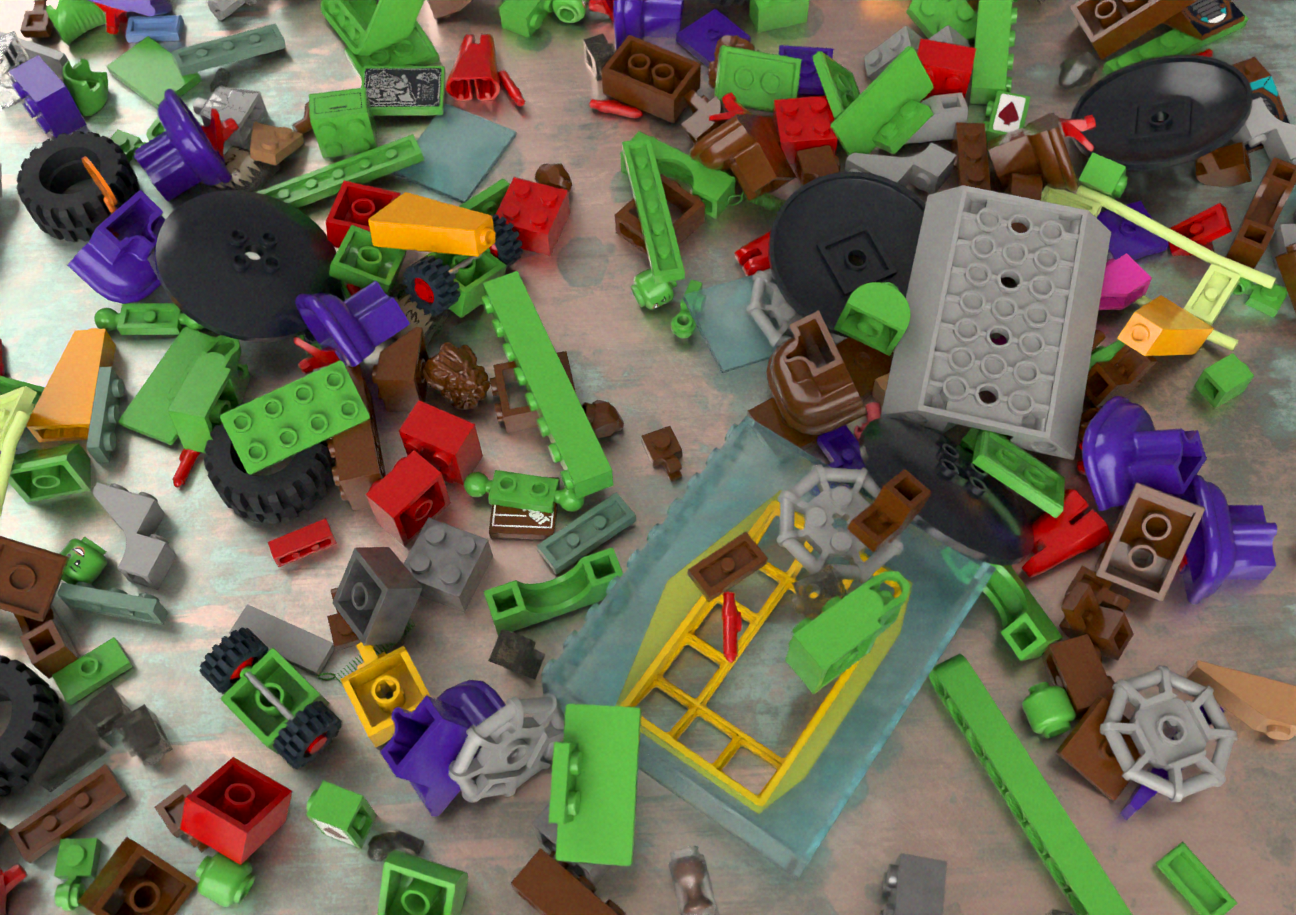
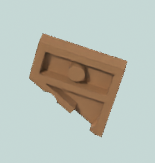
M254 122L250 144V159L277 165L304 144L303 134L294 132L288 127H275Z

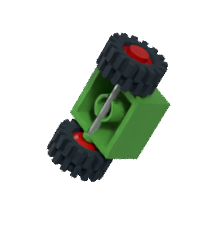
M493 215L496 242L479 256L431 252L407 267L406 271L403 272V277H405L403 284L408 286L405 288L406 294H411L412 297L409 298L411 302L416 301V308L419 310L424 308V314L427 315L431 313V316H436L449 308L460 318L482 304L481 297L485 296L483 283L504 276L506 268L517 262L523 253V249L519 248L523 245L522 240H517V237L520 235L518 231L513 232L512 228L514 226L512 223L506 224V218L501 217L499 219V215Z
M243 627L239 631H232L230 637L224 636L221 639L222 642L219 645L215 644L211 648L213 650L212 653H207L204 657L205 661L201 662V669L199 670L201 675L219 693L224 694L220 700L267 748L276 754H280L292 768L298 769L300 766H306L308 761L312 762L318 753L321 754L324 751L326 745H330L333 742L332 738L338 735V730L342 727V721L327 707L330 703L274 648L268 651V647L249 628L245 629Z

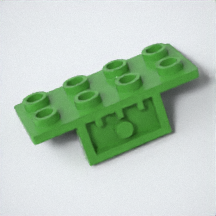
M907 46L831 124V129L848 156L852 153L870 154L876 147L895 154L933 115L929 106L919 103L933 89V84L914 48Z
M184 327L120 417L119 423L121 426L173 445L178 438V434L168 413L170 400L176 397L182 386L184 376L190 372L202 350L215 337ZM224 343L218 347L217 352L226 355L234 345Z
M338 361L220 415V419L246 472L252 475L368 421L370 415L344 363Z
M586 704L566 705L563 742H554L549 823H558L556 859L558 861L621 866L632 865L642 712L640 708Z

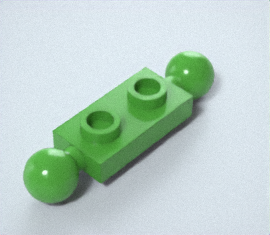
M174 303L122 304L120 313H117L112 308L105 307L99 309L94 316V322L99 329L112 331L117 328L121 335H179L182 325H186L188 328L196 331L205 328L189 318Z
M495 470L493 480H489L481 472H472L464 480V489L468 495L482 497L489 493V504L553 513L555 503H560L563 509L573 512L579 510L585 501V497L577 499L572 488L569 490L566 488L562 489V491L558 490L559 479Z

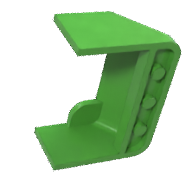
M322 0L321 12L354 54L366 57L406 40L413 32L415 21L425 0H379L378 4H376L377 0Z

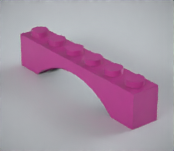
M1127 253L1117 260L1113 258L1106 262L1098 311L1123 310L1146 294L1152 277ZM1003 335L997 339L991 338V341L996 345L1007 343Z

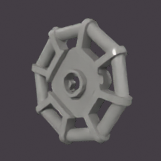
M769 268L765 271H757L753 275L752 280L754 284L750 304L746 307L748 316L754 318L769 339V345L774 348L791 338L784 334L794 337L789 324L803 317L789 305L777 285L772 282L774 278ZM764 292L771 296L769 305L762 303ZM767 316H769L771 319H776V321L778 322V331L776 330V328ZM830 333L835 345L847 339V337Z
M821 464L814 465L810 473L787 491H782L778 497V501L781 503L780 535L777 537L780 547H785L811 573L810 577L815 580L818 578L858 580L862 584L868 581L870 576L894 555L902 553L904 545L901 543L900 534L892 543L887 542L874 555L863 562L859 555L868 547L849 530H845L842 527L833 528L834 518L845 519L848 527L852 519L870 506L859 494L862 487L875 499L881 491L867 468L862 467L861 470L823 467ZM827 481L855 483L852 490L843 486L830 489ZM814 486H818L820 494L812 501L807 503L800 500ZM794 511L804 515V529L794 530ZM807 541L820 554L819 559L817 560L800 542ZM838 556L844 557L843 560H850L851 565L826 564V561Z
M1161 665L1157 666L1156 670L1125 681L1119 679L1113 685L1114 694L1103 724H1100V733L1106 736L1123 771L1121 776L1126 781L1131 779L1167 796L1171 802H1180L1183 797L1212 786H1222L1226 781L1224 774L1234 741L1238 740L1237 732L1231 729L1213 695L1215 690L1211 686L1205 687L1169 671L1167 666ZM1155 685L1159 687V695L1145 699L1138 692ZM1172 688L1194 697L1193 701H1182L1176 698L1178 695L1172 693ZM1129 701L1136 708L1134 715L1130 718V723H1120L1126 703ZM1201 705L1206 711L1214 729H1211L1199 708ZM1163 723H1166L1169 728H1176L1177 734L1173 736L1174 740H1170L1163 734ZM1121 734L1131 735L1141 755L1136 761H1134ZM1210 740H1215L1217 744L1212 761H1210L1205 756L1206 751L1204 749L1206 743ZM1148 762L1154 768L1167 770L1169 781L1142 769L1143 766ZM1195 764L1202 771V774L1182 781L1181 769Z
M549 693L540 698L519 699L514 696L506 701L504 707L477 726L471 725L466 731L468 737L456 760L450 763L448 771L449 777L456 781L461 788L462 796L466 801L474 803L481 798L497 795L509 797L515 794L516 788L540 770H547L552 765L551 759L553 757L554 742H561L564 737L565 717L560 709V700L557 696ZM535 713L532 717H524V714ZM479 746H482L479 753L474 758ZM479 775L476 780L472 779V777Z

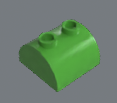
M351 225L331 262L329 276L362 289L377 281L386 295L389 296L400 273L407 250L373 246L371 232Z
M890 282L867 283L858 287L851 294L834 329L890 356L909 325L910 307L904 295L894 284Z
M393 850L384 861L377 915H460L467 891L468 874L467 872L419 856Z

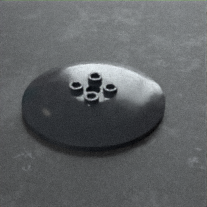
M1199 55L1162 56L1128 65L1099 80L1078 100L1073 109L1071 119H1082L1085 116L1093 115L1096 127L1091 130L1081 131L1094 145L1093 153L1124 165L1127 170L1166 168L1200 158L1233 138L1249 118L1253 103L1252 89L1246 76L1227 62ZM1073 138L1077 148L1090 158L1092 152L1085 149V146Z
M863 172L829 174L814 179L800 187L780 208L769 236L768 258L770 269L784 299L803 318L819 310L830 333L851 338L835 330L834 327L849 297L858 287L872 282H890L897 286L906 298L926 204L916 194L899 183L882 176ZM851 255L859 256L863 260V265L855 266L851 264L848 257Z
M225 190L210 192L192 198L176 208L167 217L157 237L155 247L156 271L167 295L189 318L213 332L233 339L250 342H276L307 333L310 330L297 310L295 304L296 297L299 294L316 293L331 294L338 297L342 280L329 276L331 262L337 252L319 225L294 206L277 198L256 192ZM245 253H256L260 256V259H251Z
M885 417L875 419L862 431L859 438L860 454L868 472L880 489L897 474L906 469L932 492L921 511L913 519V522L928 534L964 555L994 565L1018 564L1032 551L1034 532L1025 511L1005 484L972 463L974 454L934 430L898 418Z

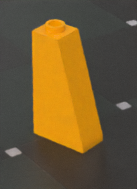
M404 192L368 219L373 246L479 256L496 242L491 215Z
M1160 295L1134 312L1117 339L1144 356L1195 355L1214 328Z
M90 328L88 330L74 331L26 426L38 442L88 439L99 367L112 366L113 368L116 345L106 329Z

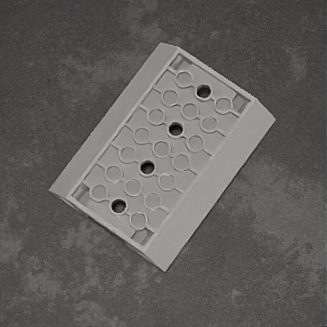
M965 185L928 195L906 294V300L910 307V322L894 350L880 417L903 419L940 431H944L947 423L950 422L1009 435L1010 442L1021 449L1073 460L1111 231L1089 210ZM1022 223L1026 226L1027 232L1018 233L1012 229L1011 224ZM1004 277L1013 278L1017 283V287L1007 288L1001 283V279ZM1000 333L1006 338L1007 343L996 345L991 341L990 335ZM979 392H992L996 397V402L992 404L984 403L979 398Z

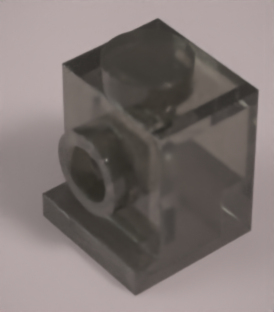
M599 34L583 40L585 61L596 81L602 80V68L617 51L613 43H608L604 34Z
M829 564L824 567V570L792 583L796 593L791 594L790 599L798 615L804 614L806 618L810 617L811 620H814L823 613L821 609L828 601L836 596L842 599L848 593L840 573ZM820 590V594L816 598H810V593Z
M501 628L489 662L536 680L546 654L534 649L536 642L532 639Z
M145 704L112 722L114 729L125 737L122 739V742L132 758L138 756L145 766L159 762L165 753L173 749L157 716Z

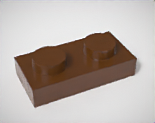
M744 532L689 568L688 576L707 601L711 602L765 566L768 558L750 535Z

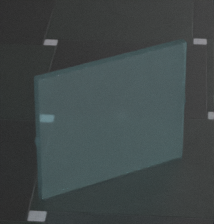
M445 104L444 114L436 115L417 140L425 161L395 171L393 174L463 204L471 198L514 140L517 133L483 117Z
M753 275L683 295V300L700 331V335L705 340L722 374L768 360L778 347L775 346L773 348L769 345V339L754 318L747 314L746 307L750 304L754 284L752 280ZM764 292L762 303L769 305L771 296ZM767 316L776 328V330L778 331V322L776 321V319H771L769 316Z

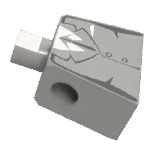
M228 87L216 88L209 100L197 98L193 105L194 113L200 115L205 127L210 125L211 109H217L221 123L233 118L238 124L239 129L232 133L226 142L240 148H244L252 136L253 123H260L267 112L259 91Z

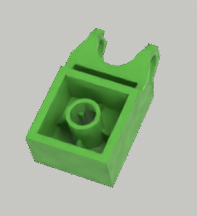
M223 335L213 339L202 350L190 372L184 376L182 386L176 397L170 400L168 413L171 416L184 449L205 453L206 442L213 440L210 433L215 425L220 426L222 424L220 415L243 403L242 400L250 381V373L247 364L238 363L241 356L239 339ZM224 343L233 344L234 347L226 355L217 352L220 345ZM237 370L243 372V375L240 378L238 376Z
M888 571L866 581L842 599L839 596L832 598L822 607V614L814 620L807 617L794 627L792 639L788 643L789 649L785 661L809 690L815 694L871 651L876 638L897 619L900 608L908 597L911 585L899 571ZM887 580L895 581L901 587V595L894 598L890 590L880 591V585Z

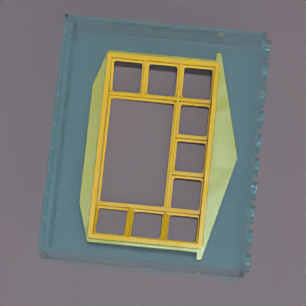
M745 416L739 425L733 424L728 430L724 439L726 442L721 449L715 448L710 453L706 461L707 467L701 474L696 472L692 476L686 487L688 491L683 498L677 497L672 502L667 511L668 517L662 525L659 523L654 525L647 537L649 542L642 551L637 549L633 552L626 566L628 569L621 577L617 575L612 579L606 589V594L608 595L601 604L594 603L585 616L584 620L586 623L580 631L574 630L567 637L563 645L565 650L557 660L552 658L546 664L541 673L543 694H552L560 701V709L564 717L567 704L637 707L654 688H659L688 708V711L669 732H664L641 716L638 769L798 881L981 595L996 568L989 563L971 558L950 548L912 521L901 533V543L904 545L902 553L894 555L872 574L876 576L883 572L899 571L911 585L908 597L901 606L897 619L876 638L871 651L840 675L787 756L781 758L709 709L706 704L788 590L793 591L814 606L822 609L832 598L839 596L842 599L854 580L842 579L831 598L825 599L796 580L803 567L796 558L787 572H783L767 561V564L759 570L776 580L779 584L760 611L755 613L735 600L737 609L741 612V618L749 623V626L738 640V657H736V660L733 663L727 662L722 652L694 634L716 604L723 605V594L708 602L688 576V569L744 532H747L758 545L776 516L780 517L781 503L778 501L780 493L784 490L787 491L810 473L814 465L821 464L823 467H830L760 423ZM827 481L830 489L843 486L852 490L855 483ZM814 486L800 500L807 503L812 501L820 494L818 486ZM862 487L859 494L870 505L873 504L875 498ZM794 511V526L802 530L804 529V515ZM834 518L833 528L842 527L847 530V521L843 518ZM806 541L803 546L812 553L814 548ZM868 548L859 556L865 562L875 553ZM892 580L884 581V583L894 588V598L901 595V587L898 583ZM686 645H690L719 665V668L697 698H693L663 677ZM697 717L703 718L732 739L714 763H709L678 741ZM741 747H745L776 769V772L758 795L752 793L722 771Z

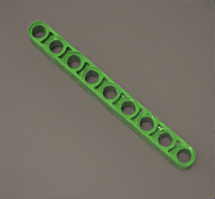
M957 654L928 669V676L935 691L1076 915H1132L968 660L962 654Z

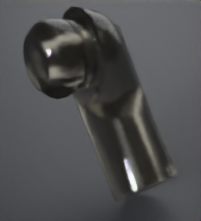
M223 68L218 69L210 85L212 94L218 87H227L231 77L229 71Z
M393 829L374 835L368 843L367 855L370 860L375 862L383 861L387 857V852L396 849L419 856L424 840L399 829Z

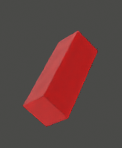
M326 518L267 542L278 567L337 544Z

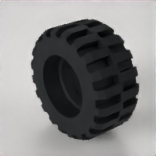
M73 131L71 135L66 133L59 134L56 139H47L42 142L43 145L40 148L35 147L30 152L29 159H24L21 164L22 170H19L17 175V192L29 214L44 233L60 240L65 238L69 242H77L78 239H82L85 242L90 241L96 227L106 220L111 213L104 202L105 196L94 181L81 191L63 194L72 185L83 180L92 179L81 158L86 156L104 178L118 202L116 205L117 209L140 190V185L124 151L112 139L93 132L84 134L82 131Z
M223 423L220 426L215 425L210 433L213 440L206 442L204 451L207 455L204 458V464L211 483L228 508L233 509L235 514L242 518L249 516L253 522L262 523L264 519H268L270 523H278L284 517H288L289 520L299 517L298 512L304 509L308 512L315 507L313 502L317 498L319 500L324 498L328 492L326 485L331 486L334 481L332 467L336 466L335 458H331L327 440L297 453L285 468L267 476H253L245 473L246 470Z
M0 655V701H11L12 704L10 722L0 737L1 797L11 792L10 788L13 786L20 789L30 782L28 777L33 773L39 775L45 768L43 762L47 757L52 758L57 750L54 742L55 739H61L63 727L57 722L62 721L64 717L63 710L58 705L59 698L55 691L49 687L48 683L24 663L16 659L10 660L7 656Z

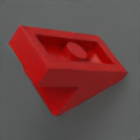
M1221 203L1170 228L1213 252L1215 250L1212 241L1232 232L1226 207ZM1168 242L1173 256H1194Z

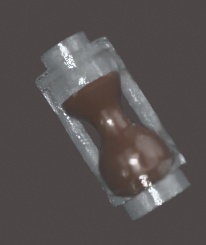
M698 846L684 847L671 852V862L668 865L680 915H719L704 854H700ZM702 882L704 883L707 897L701 891ZM682 887L685 889V891H686V893H687V901H686V903H685V900H684V896H683V892H682Z

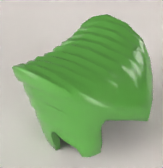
M59 0L56 9L51 4L46 7L50 20L56 27L62 41L67 45H70L76 38L88 30L106 24V14L89 0Z
M80 58V62L76 63L73 67H71L70 61L65 63L62 69L61 81L66 85L81 115L92 116L104 107L108 98L107 73L91 71L88 60Z

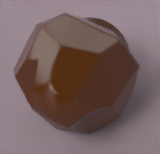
M542 164L536 171L535 180L537 183L568 190V193L571 191L572 182L562 164Z
M596 400L592 404L587 402L582 404V408L597 438L611 436L615 431H620L624 427L622 417L609 402Z

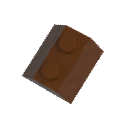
M415 327L382 350L378 364L373 366L372 380L373 383L378 385V397L380 400H383L387 412L410 413L418 400L426 402L428 383H426L423 377V368L431 356L422 327Z
M126 836L79 899L78 903L95 915H175L197 882Z

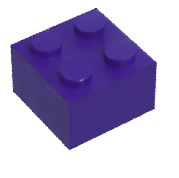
M39 55L9 71L14 80V83L11 84L12 88L20 99H25V103L22 104L32 119L37 117L36 122L45 134L50 132L56 139L59 134L66 133L69 135L73 131L87 125L66 85Z

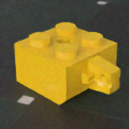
M361 642L356 647L364 662L357 666L358 670L340 680L369 739L376 748L389 741L394 735L395 724L391 718L393 710L400 707L413 712L425 696H430L405 646L388 654L384 651L377 655L372 645L364 646ZM392 691L393 697L387 699L385 694Z

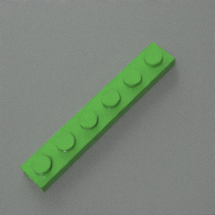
M1245 15L1243 22L1202 41L1174 29L1106 62L1102 71L1109 75L1118 69L1143 60L1162 56L1188 55L1245 27L1249 18Z
M411 134L256 193L277 198L295 208H299L337 194L343 181L363 184L425 160L414 135Z
M651 138L622 142V151L654 282L658 284L685 279V270Z

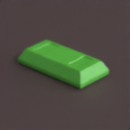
M1181 842L1155 863L1199 915H1224L1238 904L1184 842Z

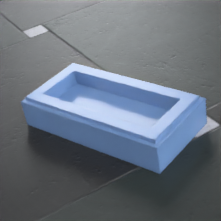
M181 15L129 17L125 37L128 43L140 42L147 36L155 42L181 41L184 21Z

